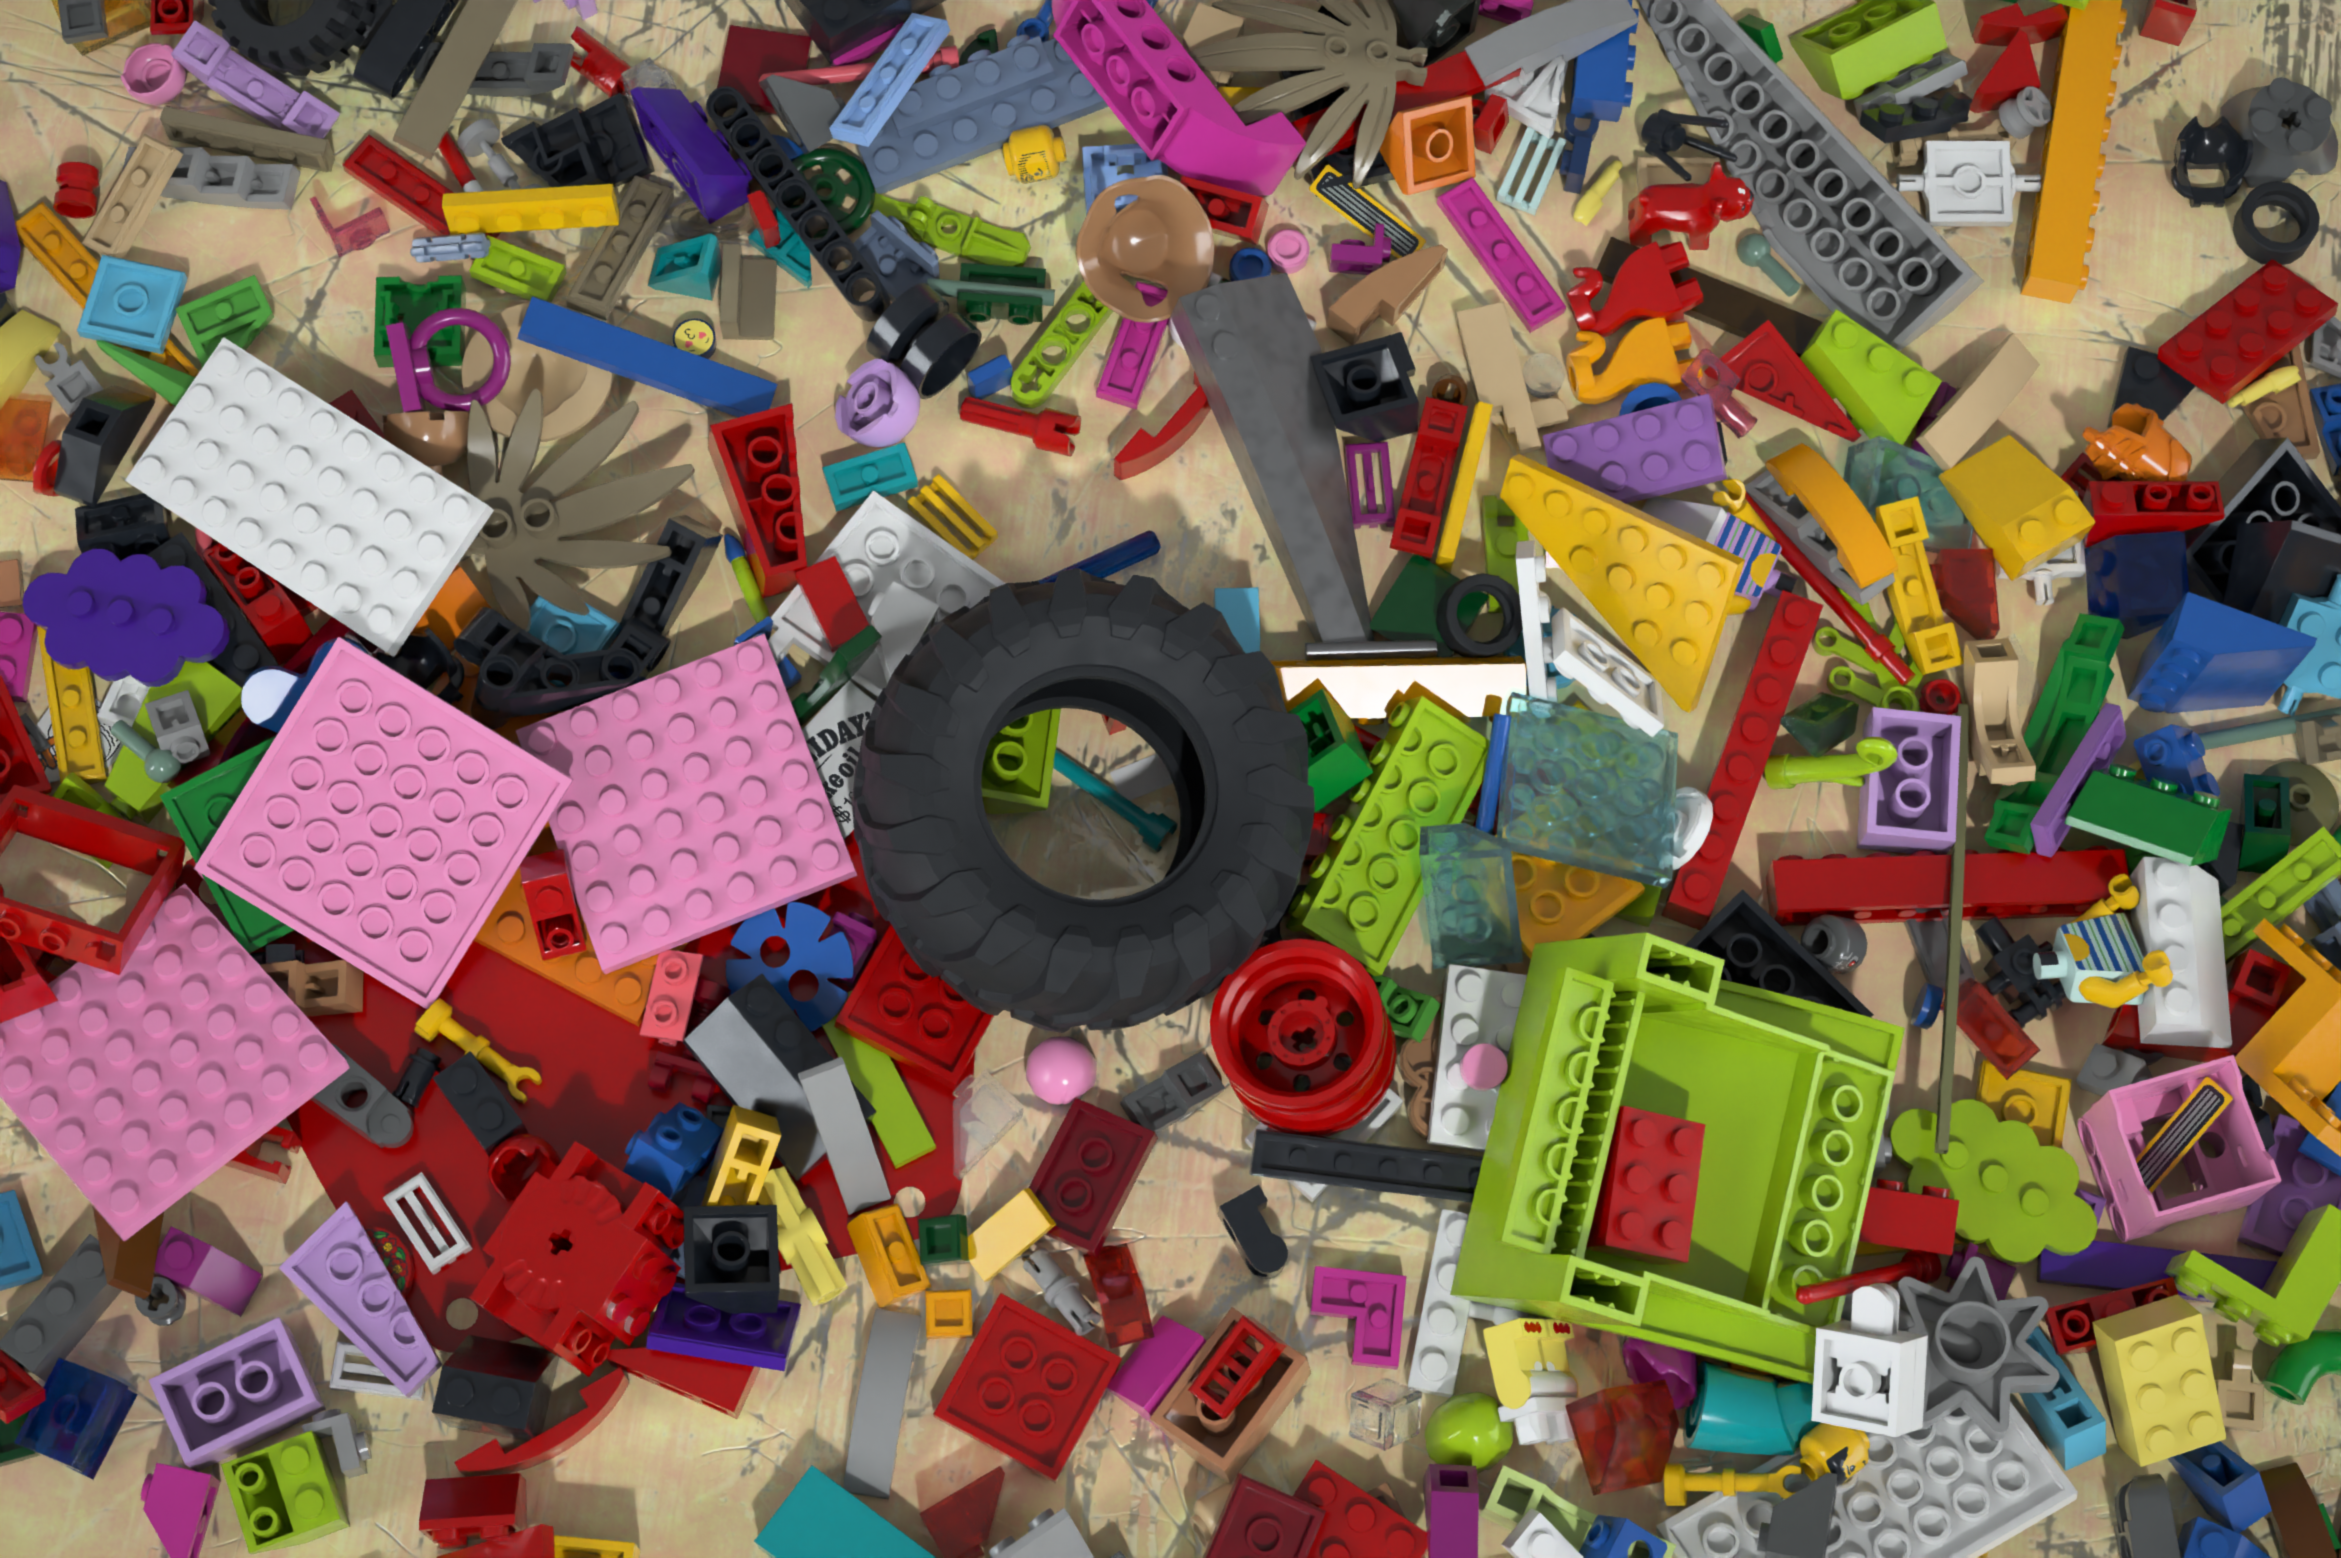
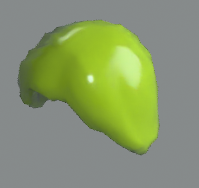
M1471 1392L1453 1396L1434 1410L1426 1425L1424 1436L1428 1455L1436 1464L1476 1466L1478 1475L1484 1470L1492 1469L1508 1454L1513 1443L1514 1422H1500L1498 1408L1501 1406L1490 1395L1482 1392Z

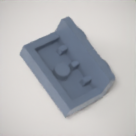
M878 210L870 216L871 226L853 244L880 279L891 302H894L911 287L920 283H927L928 278L940 279L938 255L925 242L918 244L907 235L908 232L904 225L893 216L887 218ZM844 260L847 265L851 264L852 260Z

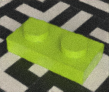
M487 235L486 238L490 239L491 242L489 255L485 258H475L469 270L471 278L529 301L533 296L547 302H552L567 273L565 265Z

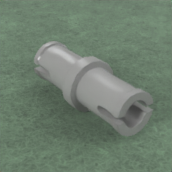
M1040 1249L1029 1257L1035 1264H1032L1030 1260H1026L1023 1268L1045 1292V1301L1052 1308H1058L1074 1328L1077 1335H1085L1093 1330L1095 1327L1091 1324L1090 1320L1098 1324L1101 1320V1315L1093 1309L1078 1290L1080 1286L1073 1276H1067L1047 1249Z

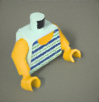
M2119 874L2109 883L2108 889L2112 896L2108 900L2100 899L2084 914L2069 924L2060 926L2056 932L2053 950L2050 952H2037L2033 956L2035 977L2038 980L2059 978L2067 999L2072 1002L2096 1003L2109 1008H2118L2123 1004L2139 1005L2143 1003L2145 992L2149 989L2148 985L2150 983L2156 987H2165L2172 981L2173 973L2169 968L2170 961L2166 953L2156 950L2143 957L2125 914L2116 913L2115 911L2119 907L2122 909H2132L2138 905L2140 900V894L2137 888L2132 886L2128 875Z

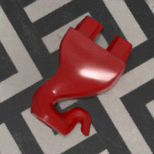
M1657 241L1630 254L1619 268L1603 308L1598 311L1591 308L1590 302L1602 289L1603 278L1601 273L1593 267L1573 268V274L1576 278H1584L1582 282L1572 287L1566 293L1579 331L1595 332L1604 338L1612 335L1625 324L1634 320L1646 321L1653 318H1664L1666 323L1676 322L1684 319L1685 311L1704 302L1696 277L1674 285L1670 273L1690 266L1682 242L1670 243L1659 247Z

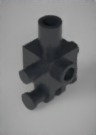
M1997 916L1984 923L1975 931L1993 956L1983 968L1989 976L1987 980L1981 983L1984 992L1990 998L2001 992L2009 1005L2018 999L2023 1003L2017 1009H2011L2007 1012L2009 1021L2017 1030L2025 1028V1024L2034 1018L2041 1021L2047 1017V1008L2056 1011L2062 1007V1000L2067 996L2060 980L2053 985L2048 979L2038 980L2033 970L2034 954L2052 951L2053 945L2050 942L2045 941L2037 946L2029 934L2015 942Z

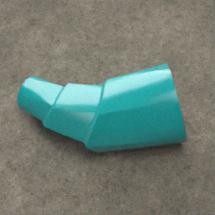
M1702 1361L1698 1366L1697 1374L1698 1396L1694 1398V1403L1685 1409L1683 1440L1684 1445L1692 1449L1743 1454L1794 1455L1796 1448L1800 1447V1440L1803 1436L1821 1423L1811 1421L1813 1385L1793 1379L1780 1382L1774 1376L1733 1369Z

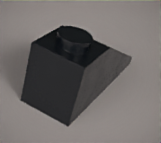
M687 515L669 518L657 545L669 547L671 555L647 564L621 619V627L623 628L629 619L635 616L666 636L705 575L723 535Z

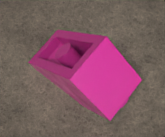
M156 1463L154 1473H149L146 1476L142 1486L141 1501L145 1502L143 1510L170 1558H199L221 1481L210 1474Z

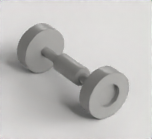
M491 119L478 120L469 125L460 134L457 144L467 157H475L485 153L489 158L488 165L505 187L510 186L512 190L542 188L539 184H531L521 188L517 183V174L502 154H496L491 147L499 139L500 131Z

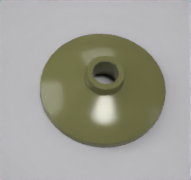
M2287 761L2275 764L2261 774L2289 777L2291 839L2289 845H2301L2323 826L2330 832L2338 817L2339 801L2334 786L2321 771L2311 765H2304L2302 762ZM2293 793L2301 794L2305 798L2306 804L2296 803L2293 799Z

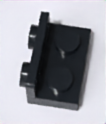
M144 493L100 502L95 507L87 505L75 508L77 543L81 553L91 549H105L114 553L122 561L135 554L147 555L171 539L168 530L166 507Z

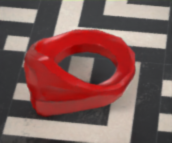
M61 440L50 442L43 448L36 460L33 470V492L36 494L53 497L60 496L54 491L59 458L50 466L49 464L60 453Z

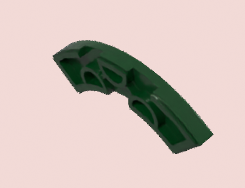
M868 625L839 647L834 657L819 674L820 679L813 686L812 690L808 693H801L791 702L800 726L816 714L855 675L873 653L882 638L873 625Z

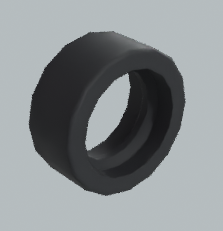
M2285 182L2263 183L2249 192L2234 216L2233 233L2237 245L2251 259L2260 264H2266L2273 259L2281 265H2286L2303 256L2319 231L2320 216L2316 203L2306 191ZM2273 205L2290 212L2297 220L2300 228L2298 237L2294 241L2287 243L2275 242L2266 238L2255 227L2253 221L2255 210L2260 206Z
M1481 573L1457 581L1445 591L1438 603L1436 621L1440 636L1451 650L1462 657L1485 658L1504 652L1516 642L1523 630L1519 594L1510 583L1496 575ZM1471 592H1487L1501 606L1504 617L1503 627L1499 635L1490 641H1473L1465 635L1459 626L1457 618L1458 605L1462 598Z

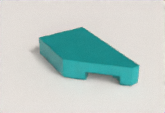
M775 208L773 214L779 227L780 244L766 249L757 228L748 236L749 244L769 259H774L779 267L809 289L812 285L810 252L779 210Z

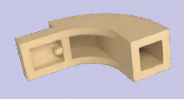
M2009 638L1965 641L1964 701L1965 704L1969 705L1968 735L1972 755L1979 776L1987 775L1991 784L1999 783L2002 785L2035 781L2036 765L2026 746L2020 728L2017 707L2019 659Z

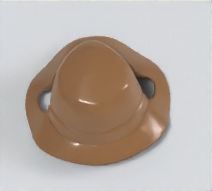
M1152 175L1119 181L1104 189L1095 198L1077 238L1076 257L1086 286L1103 305L1120 316L1135 322H1158L1171 318V313L1179 297L1207 288L1213 268L1214 237L1208 216L1195 196L1174 178L1165 175ZM1128 194L1139 196L1137 200L1128 204L1118 213L1116 212L1115 199L1118 196ZM1121 274L1156 282L1163 285L1168 290V294L1157 305L1153 307L1147 306L1140 290L1125 280Z

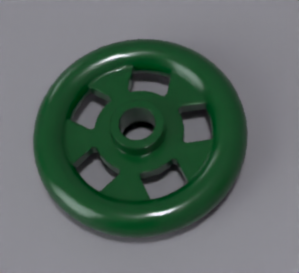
M817 148L806 155L803 153L791 160L847 236L865 223L874 205L875 187L867 168L860 160L845 151L833 148ZM818 165L821 167L823 174L815 175L809 180L806 179L803 173L805 170ZM841 169L853 177V180L847 185H844L838 177L834 176ZM821 188H829L832 191L828 196L817 194V191ZM847 196L857 201L855 208L850 214L840 210ZM792 204L790 208H797V207L801 206L802 204H799V205H793V204ZM829 229L818 231L813 239L824 237Z

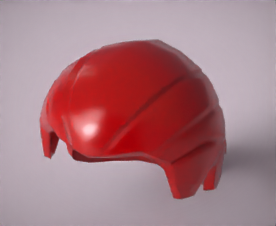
M517 1134L506 1139L495 1148L488 1160L487 1173L497 1193L505 1201L510 1202L517 1199L534 1172L550 1179L561 1160L554 1148L542 1137L532 1134Z

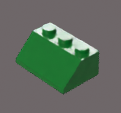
M2111 763L2109 768L2093 770L2067 814L2064 823L2188 866H2194L2217 859L2232 809L2219 805L2221 798L2213 794L2194 791L2192 796L2177 791L2178 784L2173 781L2152 777L2151 782L2135 777L2137 772L2135 769Z

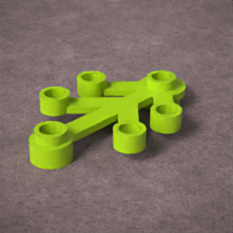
M1836 585V589L1880 635L1869 603L1859 604ZM1894 616V627L1888 639L1896 646L1894 652L1899 656L1905 641ZM1822 627L1816 632L1812 641V646L1816 653L1822 656L1836 654L1875 674L1880 686L1878 688L1856 678L1854 672L1846 666H1837L1830 672L1827 678V687L1833 694L1845 695L1850 693L1878 708L1890 709L1889 704L1898 703L1902 706L1903 710L1919 712V701L1914 693L1923 675L1911 654L1908 656L1909 668L1916 675L1908 684L1902 686L1898 684L1895 677L1882 663L1876 664L1865 653V648L1841 637L1836 629ZM1821 636H1828L1833 640L1834 645L1826 647L1821 644L1819 638ZM1834 676H1844L1848 680V685L1840 686L1836 684Z

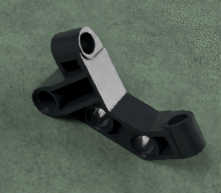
M480 607L453 641L456 651L464 659L480 667L471 704V716L490 729L504 726L512 717L569 710L642 682L659 664L671 643L670 638L633 616L625 624L610 649L563 655L488 607ZM619 672L625 675L627 678L617 679L613 677L610 673ZM558 680L563 682L566 686L555 687L551 685L548 681Z

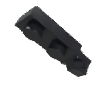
M1947 92L1940 100L1934 97L1931 99L1919 97L1914 99L1913 102L1906 104L1886 103L1882 104L1880 108L1863 110L1859 124L1885 144L1950 132L1953 124L1968 122L1972 98L1963 92Z

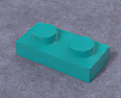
M905 442L822 467L836 512L863 504L873 491L882 497H886L918 487V480Z

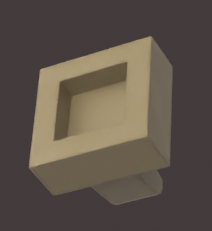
M2336 713L2295 721L2300 762L2304 765H2312L2341 759V714Z

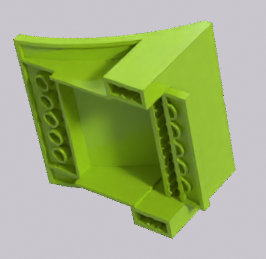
M1647 932L1536 943L1507 1056V1074L1500 1085L1495 1115L1490 1127L1450 1295L1469 1301L1636 1338L1813 1385L1816 1328L1841 1320L1846 1295L1811 1304H1801L1797 1301L1795 1294L1801 1286L1851 1274L1905 1028L1831 1006L1722 980L1721 974L1725 960ZM1619 1106H1628L1706 1124L1688 1263L1657 1265L1586 1249Z

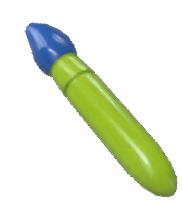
M726 534L724 536L726 558L732 564L734 574L755 622L759 623L770 616L764 598H762L753 572L745 559L743 546L734 536Z

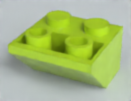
M312 1430L221 1464L246 1545L251 1555L305 1544L350 1527L322 1440Z

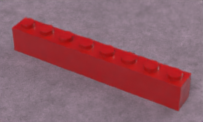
M1782 590L1771 614L1705 794L1712 802L1713 807L1710 830L1699 850L1677 870L1661 916L1697 930H1701L1711 917L1824 605Z
M2097 845L2082 851H2066L2065 848L2059 847L2052 857L2039 855L2037 852L2024 854L2005 849L1997 853L1979 854L1976 850L1966 849L1962 920H1990L1996 916L1998 919L2079 917L2100 899L2108 900L2112 896L2108 887L2110 881L2115 876L2126 874L2129 877L2125 849L2110 850L2108 846ZM1918 851L1909 856H1891L1889 853L1876 852L1859 858H1847L1844 854H1829L1821 859H1803L1799 855L1783 856L1778 860H1772L1766 875L1769 913L1781 926H1805L1813 918L1824 914L1850 918L1858 924L1906 922L1908 919H1916V922L1942 921L1943 918H1948L1943 917L1942 914L1948 916L1951 855H1935L1931 851ZM2119 907L2115 911L2116 913H2124L2125 909ZM1915 908H1938V909H1934V910H1931V911H1928V912H1924V913H1918V912H1916V909H1915Z

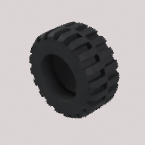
M208 0V4L216 8V10L212 11L211 16L216 27L223 30L222 37L229 45L238 49L239 53L273 71L282 74L289 72L294 76H307L310 70L318 74L331 68V61L341 64L350 57L348 50L353 45L359 48L365 39L361 35L365 26L372 27L376 15L370 12L372 4H378V0H314L309 9L300 18L281 26L273 24L269 14L268 0Z

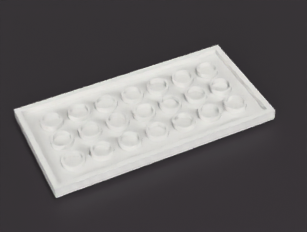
M224 337L125 479L126 482L393 657H395L494 511L486 503Z
M2011 1402L2009 1427L2000 1440H1991L1961 1407L1927 1429H1919L1898 1437L1864 1431L1870 1442L1868 1463L1862 1470L1837 1487L1825 1558H1977L2075 1501L2078 1491ZM1800 1447L1796 1448L1794 1455H1778L1749 1473H1777L1781 1468L1788 1465L1800 1467L1799 1460L1802 1458ZM1804 1472L1803 1474H1790L1785 1479V1487L1790 1492H1798L1813 1481ZM1714 1492L1656 1525V1533L1660 1538L1676 1544L1672 1554L1673 1558H1765V1552L1757 1550L1761 1523L1770 1524L1773 1507L1785 1499L1777 1492H1737L1736 1497L1723 1496V1492Z

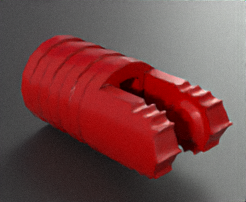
M576 26L571 38L589 54L584 58L574 51L570 67L610 98L619 93L625 95L635 82L636 70L584 29Z

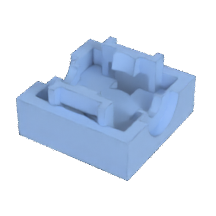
M1139 144L1082 147L1086 216L1095 198L1107 187L1119 181L1132 178L1149 177L1152 175L1168 176V166L1158 159L1151 161ZM1133 165L1134 174L1123 173L1117 175V167ZM1129 194L1118 196L1115 199L1116 212L1118 213L1128 204L1137 200L1139 196Z

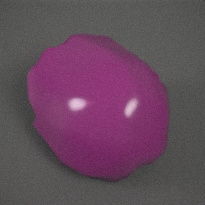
M1627 1337L1622 1346L1627 1376L1633 1380L1639 1396L1646 1403L1658 1401L1665 1406L1677 1410L1691 1406L1694 1403V1398L1698 1396V1362L1696 1354Z

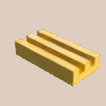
M938 474L932 479L933 483L929 486L925 485L920 489L918 496H912L907 501L908 508L933 533L974 560L998 539V532ZM940 492L984 537L980 538L936 493ZM927 501L973 545L969 550L923 506Z

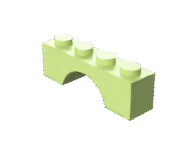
M1504 1465L1498 1472L1479 1515L1512 1531L1530 1508L1540 1512L1578 1552L1595 1518L1598 1516L1561 1498L1550 1490L1546 1484ZM1656 1536L1667 1544V1550L1663 1558H1671L1676 1544ZM1637 1540L1630 1545L1628 1558H1649V1548L1645 1542Z

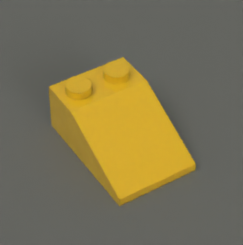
M2007 435L1953 466L1951 469L1946 470L1938 477L2011 581L2081 542L2096 523L2073 489L2011 435Z

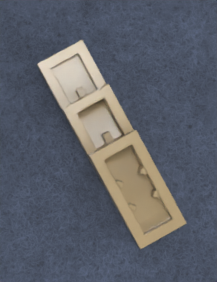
M2014 333L2009 334L1956 388L1957 393L1936 413L1938 417L1916 440L1943 471L1951 469L2005 411L2040 364Z

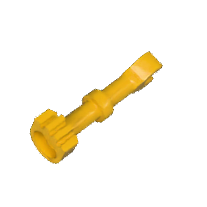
M441 998L437 999L418 1020L414 1029L415 1032L429 1043L440 1032L466 1051L465 1055L471 1051L477 1061L499 1076L508 1085L512 1098L524 1104L527 1101V1097L517 1089L519 1081L525 1078L540 1085L542 1079L539 1073L533 1068H519L510 1063L489 1047V1040L482 1035L476 1037L451 1018L452 1007Z
M1666 1463L1664 1472V1502H1666V1506H1687V1491L1723 1492V1496L1736 1497L1737 1492H1777L1783 1499H1787L1796 1492L1787 1490L1785 1487L1786 1477L1790 1474H1803V1468L1797 1465H1788L1781 1468L1777 1473H1737L1736 1468H1723L1722 1473L1686 1472L1682 1463Z

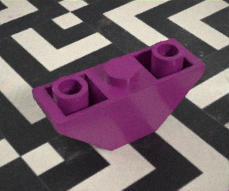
M1429 1464L1423 1477L1428 1558H1478L1479 1489L1476 1466Z

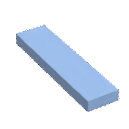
M911 13L829 128L833 139L866 147L870 146L951 31L947 20Z

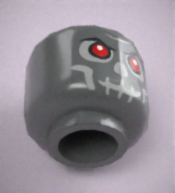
M1827 914L1813 918L1805 926L1800 942L1830 973L1842 975L1854 971L1862 964L1866 956L1868 944L1866 934L1860 924L1850 918Z

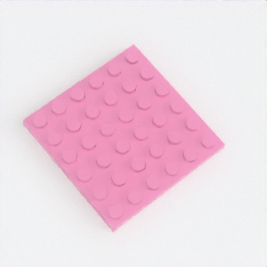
M765 634L516 730L521 747L573 779L548 822L558 850L564 849L573 891L599 964L605 974L858 876Z
M338 637L194 869L423 1008L428 1009L441 994L573 779L358 647Z
M183 884L166 897L120 975L78 962L49 983L59 1001L0 1023V1098L124 1242L350 1069L346 1059L186 884Z

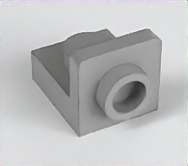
M188 690L145 704L161 750H171L173 757L177 758L181 765L210 755V750Z

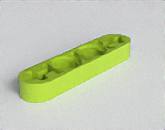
M1084 281L1014 372L1011 378V395L1019 406L1030 409L1041 406L1113 313L1111 309L1103 305L1099 300L1096 301L1095 309L1090 305L1095 297ZM1075 314H1082L1089 319L1090 325L1084 331L1075 332L1067 326L1068 318ZM1050 346H1058L1065 351L1066 357L1060 363L1051 364L1043 359V351ZM1038 368L1042 372L1037 381L1038 392L1030 390L1027 394L1023 393L1022 382L1030 384L1037 376Z

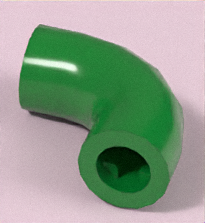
M2341 1329L2313 1330L2308 1340L2286 1345L2272 1361L2261 1384H2264V1388L2287 1402L2304 1405L2313 1385L2319 1378L2328 1374L2341 1376Z

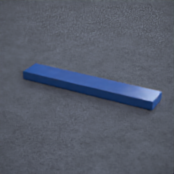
M533 296L517 337L521 341L738 418L770 409L778 385Z

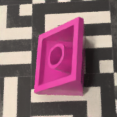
M1162 1315L1111 1380L1107 1390L1159 1429L1151 1422L1150 1417L1198 1354L1206 1340L1197 1332Z

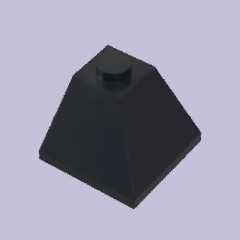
M1392 335L1310 356L1316 378L1336 429L1375 442L1418 431L1419 401Z
M777 1205L683 1206L685 1296L730 1314L777 1313L780 1293Z

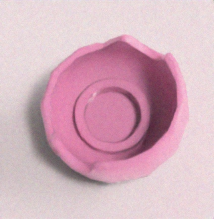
M150 43L136 48L126 59L124 71L120 77L128 94L141 103L155 106L172 101L182 91L186 82V68L171 56L174 48L168 44L162 45L160 43Z
M1069 1036L1050 1037L1036 1046L1029 1055L1026 1079L1033 1093L1049 1104L1073 1103L1075 1098L1079 1099L1094 1086L1096 1082L1097 1061L1089 1047Z

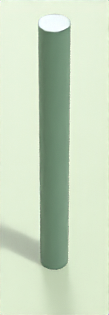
M2341 707L2210 731L2198 735L2203 742L2205 750L2297 733L2296 720L2336 713L2341 714Z

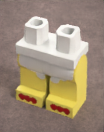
M1518 1318L1483 1329L1496 1392L1500 1402L1504 1405L1498 1408L1500 1422H1515L1519 1445H1531L1544 1441L1546 1445H1558L1578 1439L1573 1415L1585 1412L1586 1410L1583 1398H1577L1578 1383L1576 1377L1569 1370L1564 1341L1574 1338L1572 1323L1555 1319Z

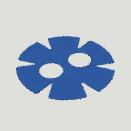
M789 902L785 928L782 927L775 908L746 919L738 928L731 940V945L749 955L751 959H728L726 961L728 988L731 989L732 995L760 974H763L793 1011L796 1009L798 1017L809 1031H814L822 1027V1024L828 1023L839 1012L848 997L846 991L827 979L853 977V958L849 943L843 932H839L819 942V938L830 922V916L813 906L799 902ZM771 936L782 937L790 947L788 961L778 968L767 966L760 956L762 943ZM798 970H809L818 979V992L809 1001H798L789 992V979Z

